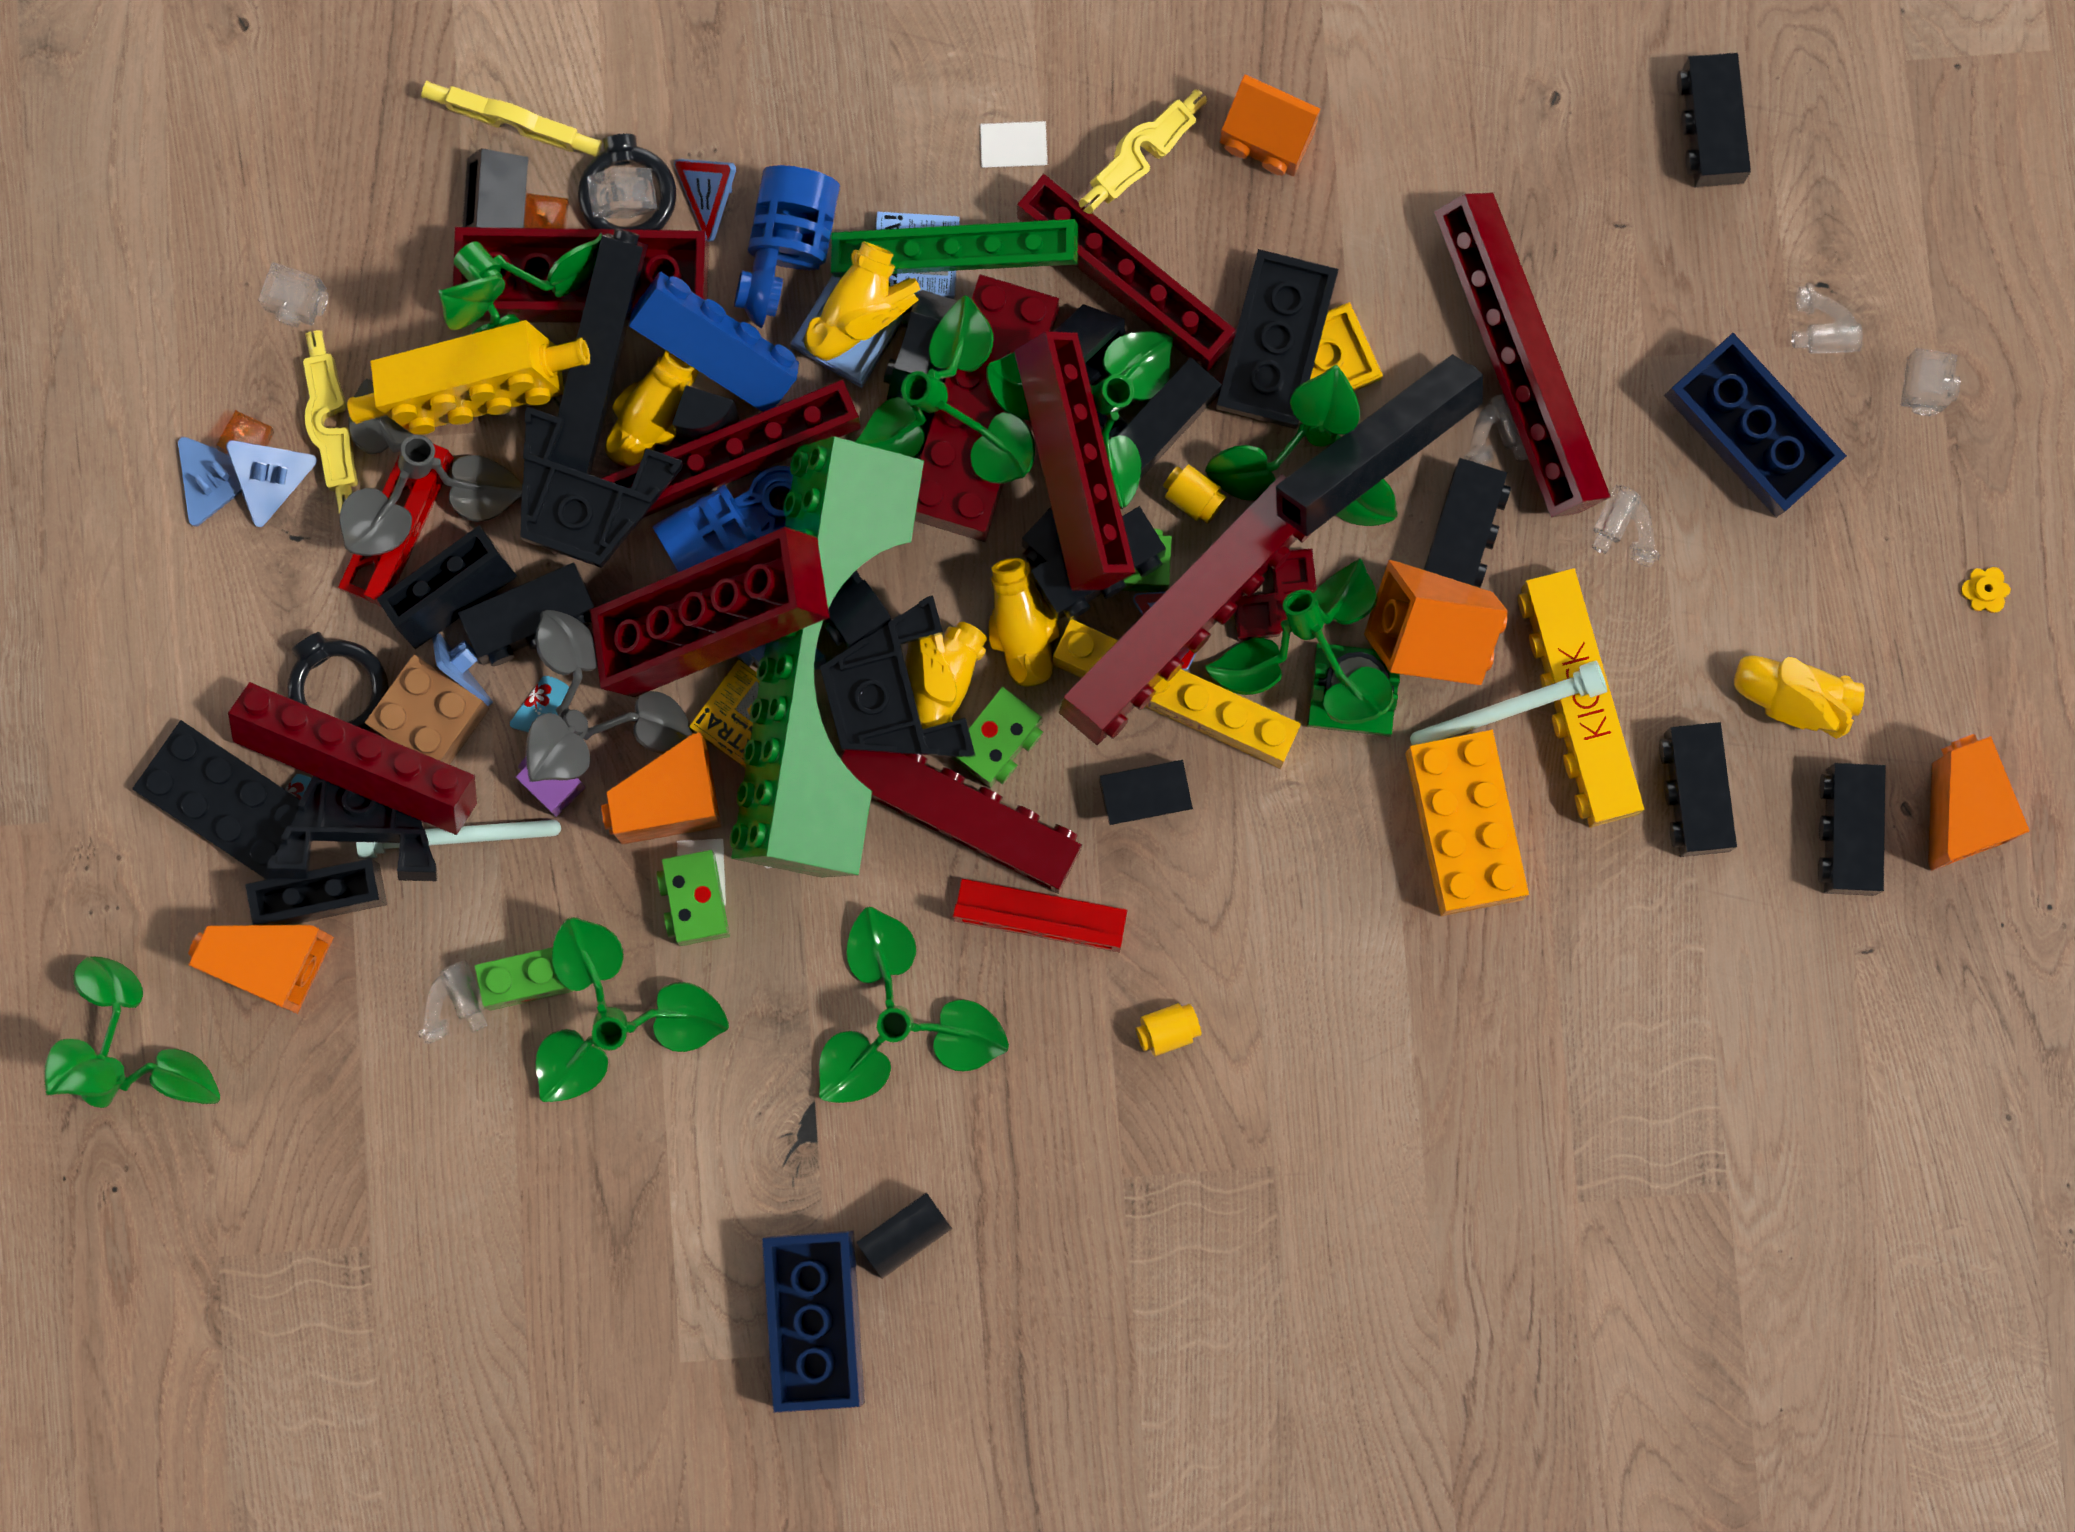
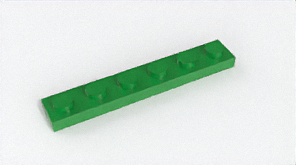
M1075 219L831 232V273L835 277H843L853 265L851 254L853 250L860 249L863 241L877 245L894 254L890 262L895 266L893 274L1076 265L1078 262V223Z

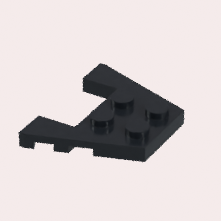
M527 406L525 411L524 481L522 484L520 537L523 541L602 568L681 471L683 462L682 460L646 448L631 488H626L552 462L550 460L565 422L562 418Z
M933 595L924 598L917 605L902 615H898L867 638H863L820 666L842 750L966 758L976 756L966 718L923 729L901 645L943 634Z
M316 776L312 777L298 804L299 810L291 826L286 827L281 837L282 843L276 855L271 856L267 866L269 878L308 879L312 841L400 843L397 867L398 881H437V867L432 857L429 841L421 820Z

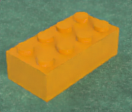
M1493 729L1410 746L1405 755L1440 916L1524 900L1529 895Z

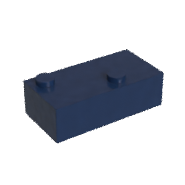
M1734 332L1664 395L1776 518L1788 510L1847 456Z
M854 1230L762 1238L773 1413L862 1406L865 1403Z

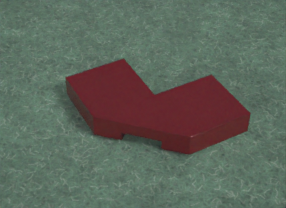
M1312 548L1291 550L1289 557L1277 570L1271 567L1274 593L1252 595L1249 598L1242 596L1235 603L1238 606L1235 611L1237 641L1279 637L1283 632L1281 622L1287 619L1283 609L1284 599L1290 593L1297 590L1316 592L1317 586Z

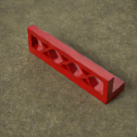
M434 444V458L441 460V466L446 474H448L454 458L448 449ZM399 456L382 491L388 499L391 497L401 473L398 466ZM431 469L429 474L423 478H408L403 490L409 488L410 495L404 508L412 516L411 530L405 541L392 551L366 559L362 555L353 554L338 586L340 590L381 607L377 598L398 583L443 485L442 480L434 469ZM375 564L376 569L366 590L352 584L358 569Z
M961 879L953 919L954 922L1120 953L1128 910Z

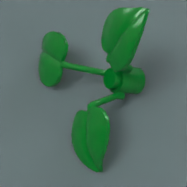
M600 233L595 240L584 243L561 256L550 269L547 280H540L506 262L500 254L492 258L479 242L467 244L456 254L453 263L469 282L438 291L443 306L445 324L452 330H458L476 322L487 310L490 313V323L478 327L472 334L520 322L515 314H508L500 318L493 304L505 288V281L500 273L502 268L544 291L552 289V293L556 297H563L575 292L592 278L603 235Z
M964 295L949 309L937 326L929 347L931 363L943 370L936 371L930 369L928 374L921 371L910 373L902 383L901 393L903 398H891L881 404L872 414L862 434L855 442L917 458L923 451L926 443V435L920 427L926 421L922 410L932 413L941 409L983 435L974 443L971 450V463L975 473L991 483H1007L1025 477L1031 470L1035 457V442L1030 428L1019 417L1009 413H1000L993 418L988 429H986L947 403V388L943 382L939 381V379L955 376L958 368L965 372L977 370L988 359L992 351L994 338L991 326L970 297Z
M1136 332L1117 338L1108 345L1102 359V366L1109 377L1095 386L1090 385L1096 411L1107 415V420L1101 432L1120 509L1125 508L1131 502L1137 491L1141 475V458L1136 445L1129 437L1119 435L1109 439V432L1114 422L1119 419L1118 411L1130 404L1132 399L1138 401L1152 399L1167 383L1173 337L1167 334ZM1015 352L990 362L986 368V378L989 390L997 404L1006 413L1015 415L1023 421H1031Z
M1334 365L1323 374L1302 383L1295 389L1291 397V409L1297 419L1303 424L1299 426L1296 435L1273 462L1268 463L1266 454L1258 447L1249 445L1234 446L1221 451L1209 460L1205 469L1207 476L1230 495L1242 500L1255 501L1276 480L1271 471H1275L1281 466L1303 437L1307 436L1308 441L1315 446L1324 447L1328 444H1333L1341 438L1340 435L1348 434L1354 430L1360 419V407L1350 382L1338 365ZM1382 479L1336 515L1344 521L1361 526H1378L1392 522L1398 516L1394 492L1390 485Z
M1359 558L1321 584L1315 593L1309 590H1297L1290 593L1284 599L1283 609L1287 619L1281 622L1283 632L1280 650L1275 642L1266 638L1246 640L1231 648L1217 661L1205 665L1209 676L1222 688L1236 694L1253 695L1270 689L1282 677L1279 664L1287 659L1290 633L1292 632L1303 640L1317 639L1336 677L1341 682L1330 687L1324 695L1323 705L1330 718L1339 723L1356 724L1376 719L1380 715L1385 714L1393 703V689L1387 676L1376 668L1365 666L1358 668L1347 678L1322 632L1324 624H1330L1332 620L1339 624H1351L1366 617L1374 609L1377 603V592L1363 561Z
M874 907L865 908L855 920L847 943V961L852 973L861 982L873 983L883 977L887 1009L878 1017L877 1031L879 1036L872 1044H870L864 1034L857 1031L840 1032L825 1044L819 1061V1097L823 1101L835 1103L854 1102L878 1092L886 1084L890 1076L891 1062L885 1054L877 1049L885 1040L893 1043L904 1040L911 1031L938 1032L933 1043L934 1052L944 1066L955 1071L964 1072L978 1069L994 1058L1006 1053L1009 1049L1008 1039L1000 1022L989 1010L974 1001L955 1000L948 1002L941 1010L940 1024L915 1023L909 1010L895 1005L891 975H900L910 969L916 957L917 946L914 936L907 926Z
M576 917L567 918L560 926L554 939L552 949L554 972L560 982L572 991L584 990L593 983L598 1013L594 1017L592 1036H589L586 1040L577 1031L564 1029L552 1032L541 1042L537 1050L535 1064L540 1100L542 1102L568 1100L596 1087L605 1077L608 1068V1057L602 1049L615 1050L625 1042L627 1032H635L638 1026L650 1018L656 1017L653 1032L656 1039L665 1048L677 1052H687L702 1047L714 1037L727 1031L729 1028L727 1016L719 1002L706 990L695 984L676 982L666 985L659 990L657 995L658 1009H650L629 1022L626 1015L620 1009L607 1007L603 986L600 981L611 979L620 971L624 958L621 942L612 931L602 925Z
M86 957L78 964L73 974L76 990L80 996L94 1005L102 1007L111 1006L112 1015L100 1054L96 1055L94 1049L88 1043L79 1039H62L53 1045L47 1056L44 1068L46 1095H80L89 1105L105 1108L111 1104L119 1089L128 1091L133 1082L146 1073H151L149 1079L151 1086L167 1097L200 1104H216L220 1101V1092L208 1067L197 1056L183 1050H162L157 1054L155 1064L146 1063L134 1073L125 1077L123 1064L117 1059L107 1056L121 1014V1006L127 1008L138 1007L143 998L142 985L129 968L108 958Z

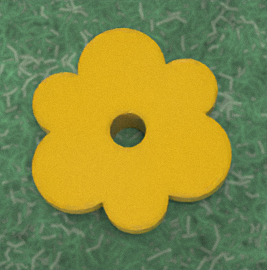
M1991 567L1986 571L1976 568L1971 572L1970 580L1963 583L1961 593L1966 599L1971 600L1973 610L1982 611L1986 609L1988 612L1997 613L2003 609L2005 605L2004 598L2010 594L2011 589L2007 583L2003 582L2004 574L1999 568ZM1985 586L1989 587L1990 592L1985 590Z

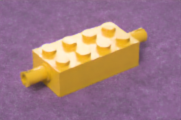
M527 320L371 360L374 393L349 398L347 408L351 420L356 424L388 416L412 434H428L433 432L435 427L446 424L463 425L472 422L473 417L485 414H506L512 410V407L524 404L542 405L548 403L551 397L563 395L562 370L589 365L590 352L583 338L555 345Z

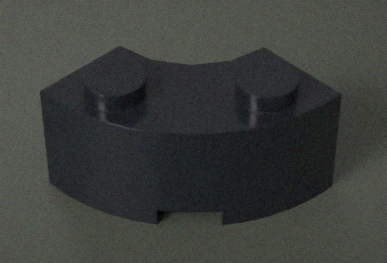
M921 290L918 296L919 300L904 312L901 327L906 328L904 340L897 360L890 358L883 379L884 383L890 384L886 401L896 397L903 398L901 393L902 383L910 373L921 371L928 374L930 369L936 371L943 370L931 363L929 347L937 326L957 300ZM946 378L939 379V381L945 383Z
M856 570L834 597L828 609L830 618L826 619L828 623L824 627L837 646L844 643L849 648L888 624L892 618L866 580H862Z

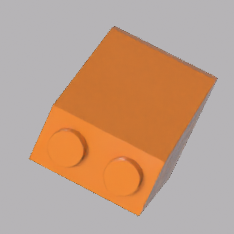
M1388 560L1377 593V603L1371 611L1364 636L1390 673L1482 685L1486 671H1489L1493 665L1494 649L1499 634L1503 633L1506 628L1508 610L1494 592L1401 562Z
M701 733L690 735L607 791L608 804L601 805L605 829L609 830L610 835H615L621 844L721 827L709 750Z
M1972 734L1956 740L1950 746L1941 749L1943 756L1932 763L1928 864L1931 871L2005 844L2030 832L1991 736L1978 741L1976 735Z
M312 925L207 926L204 934L199 932L192 941L188 953L192 957L189 965L298 1014L334 937Z

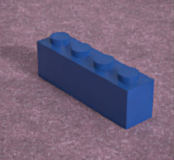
M659 272L632 309L629 327L762 412L776 407L797 380L799 361L796 360L794 354L782 345H773L761 337V334L755 327L746 322L739 323L726 314L721 305L713 300H704L691 292L690 287L683 280L677 277H668L664 273Z

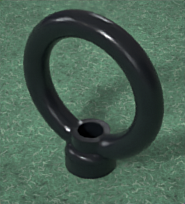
M617 134L605 137L603 139L605 151L597 155L587 165L579 182L578 203L585 221L592 229L661 230L671 218L676 204V185L670 169L659 156L647 149L637 147L636 135ZM633 163L641 164L653 173L659 184L660 200L654 214L642 224L632 227L614 225L607 221L597 209L594 198L597 180L610 166H624Z
M316 632L296 644L292 648V652L298 660L293 666L288 679V698L308 706L305 699L304 686L311 669L323 664L330 657L341 656L350 658L358 662L368 673L372 685V694L364 712L348 723L364 730H369L370 727L365 724V721L389 689L386 672L378 658L370 650L355 642L347 640L326 641L320 632Z

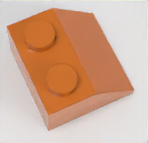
M1244 74L1223 125L1220 143L1225 145V149L1236 157L1245 159L1247 156L1263 162L1262 166L1273 174L1283 176L1287 173L1294 177L1315 134L1320 108Z

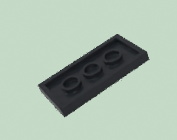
M1258 249L1216 409L1293 429L1298 428L1299 420L1291 409V397L1298 386L1311 378L1339 269Z
M182 720L179 721L132 788L266 880L272 879L268 875V862L272 855H276L282 843L281 837L286 827L291 826L299 810L298 804L300 802V799Z

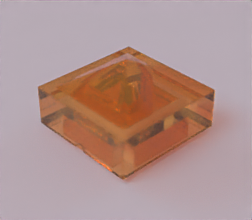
M527 193L524 228L566 229L570 203L568 198Z
M235 410L216 447L218 451L229 455L226 449V443L229 440L267 446L274 434L273 427Z

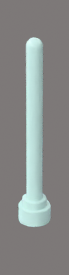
M1597 660L1581 665L1579 671L1573 672L1572 678L1415 731L1410 737V742L1412 745L1446 739L1577 693L1581 697L1589 694L1590 698L1607 692L1606 682Z
M552 819L463 826L457 835L440 828L425 829L430 846L550 837L560 833L561 825L557 820ZM356 842L359 859L377 858V854L385 853V849L399 848L400 843Z

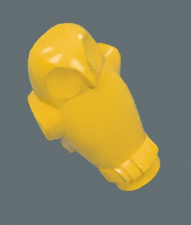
M863 241L859 250H853L851 254L853 265L830 293L821 317H815L809 322L804 338L806 350L819 359L828 361L842 355L861 340L870 339L919 300L914 294L921 290L917 280L910 278L889 287V278L895 269V266L890 263L894 254L877 245Z
M667 350L662 357H658L651 371L641 381L627 387L615 400L612 409L618 420L606 439L605 451L608 457L616 464L628 468L641 462L646 448L654 451L657 444L668 446L676 436L672 423L686 385L692 386L699 372Z
M1019 558L1005 559L992 567L993 576L991 583L994 590V609L989 620V641L992 649L1004 652L1009 674L1017 685L1023 687L1039 685L1046 682L1052 674L1053 657L1050 643L1059 637L1057 621L1032 581L1030 563Z
M959 622L956 627H948L943 638L942 634L908 643L905 664L923 729L952 722L951 717L960 707L967 693L975 663L983 658L986 649L983 646L987 641V637L982 631L969 623Z
M1745 656L1739 661L1734 677V686L1737 691L1746 699L1764 707L1767 716L1802 730L1817 731L1820 729L1835 739L1841 738L1850 732L1854 721L1852 716L1860 714L1864 703L1865 689L1863 683L1854 682L1850 676L1846 675L1836 677L1823 670L1806 665L1793 657H1787L1782 662L1759 656Z

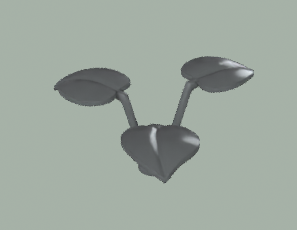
M365 379L354 397L374 393L373 381ZM349 415V432L354 443L368 454L382 453L388 447L393 453L400 452L398 466L401 471L398 482L389 499L378 489L365 488L356 490L344 501L340 511L339 522L344 547L350 553L362 556L381 555L394 550L405 541L411 530L412 516L406 508L395 503L398 501L408 478H423L429 474L431 469L436 471L446 486L452 487L449 493V503L453 510L461 517L470 521L483 522L491 520L502 514L522 497L521 482L508 469L489 458L477 455L458 458L452 465V478H450L442 468L441 460L434 458L435 447L429 438L410 433L388 416L356 424Z
M546 610L540 614V622L535 637L539 657L555 673L569 675L573 672V681L561 705L556 708L558 715L553 713L542 714L530 726L526 745L527 770L530 782L572 780L580 777L586 772L590 764V752L584 739L588 740L597 733L628 721L635 722L633 732L636 740L646 749L659 754H664L693 734L692 729L689 728V721L678 703L670 696L655 691L644 693L637 698L635 702L636 713L629 712L589 728L585 715L578 710H570L569 705L583 678L582 671H593L598 666L594 635L583 623L568 614L552 610Z

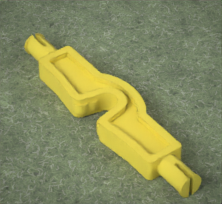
M426 81L423 86L422 98L444 104L450 111L498 128L504 123L512 125L524 137L569 152H573L575 149L595 157L600 153L601 140L579 134L577 129L538 116L514 104L496 99H488L450 86V89L429 81Z
M1194 90L1183 102L1176 100L1169 105L1153 122L1140 124L1128 132L1119 141L1114 153V159L1090 181L1093 189L1079 200V206L1082 208L1093 199L1083 211L1092 214L1103 201L1106 203L1112 202L1132 183L1148 173L1150 166L1141 153L1140 146L1157 159L1164 157L1170 152L1180 137L1196 122V118L1193 115L1207 103L1206 96L1204 95L1193 104L1202 94L1201 91Z
M316 330L314 335L311 331L305 334L310 355L309 358L303 360L310 396L305 409V425L310 439L320 450L326 485L331 491H335L339 509L338 513L340 514L344 501L352 494L351 487L358 485L354 464L353 439L347 427H324L325 420L332 415L344 412L347 404L339 383L335 359L331 354H326L323 331Z

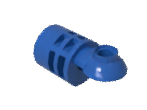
M787 165L769 166L763 169L748 245V253L755 257L752 272L741 271L734 301V307L744 309L749 319L759 328L763 327L766 315L775 317L778 309L783 278L775 277L776 265L797 270H818L820 265L826 263L840 190V183L826 174L807 168Z
M774 466L764 470L753 480L749 490L735 499L724 484L710 495L699 498L691 506L684 507L653 525L652 528L678 572L785 527L786 516L784 511L777 510L771 505L773 498L777 494L789 493L791 491L793 475L790 472V466Z

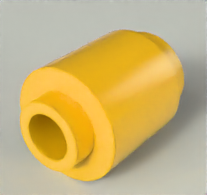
M1190 464L1183 470L1177 466L1163 484V487L1168 490L1165 499L1194 520L1198 521L1201 519L1207 524L1214 518L1227 499V496L1220 492L1221 487Z
M1177 1003L1141 1016V1026L1135 1028L1143 1051L1151 1050L1155 1057L1192 1044L1193 1038L1202 1035L1197 1015L1190 1003L1184 1006Z

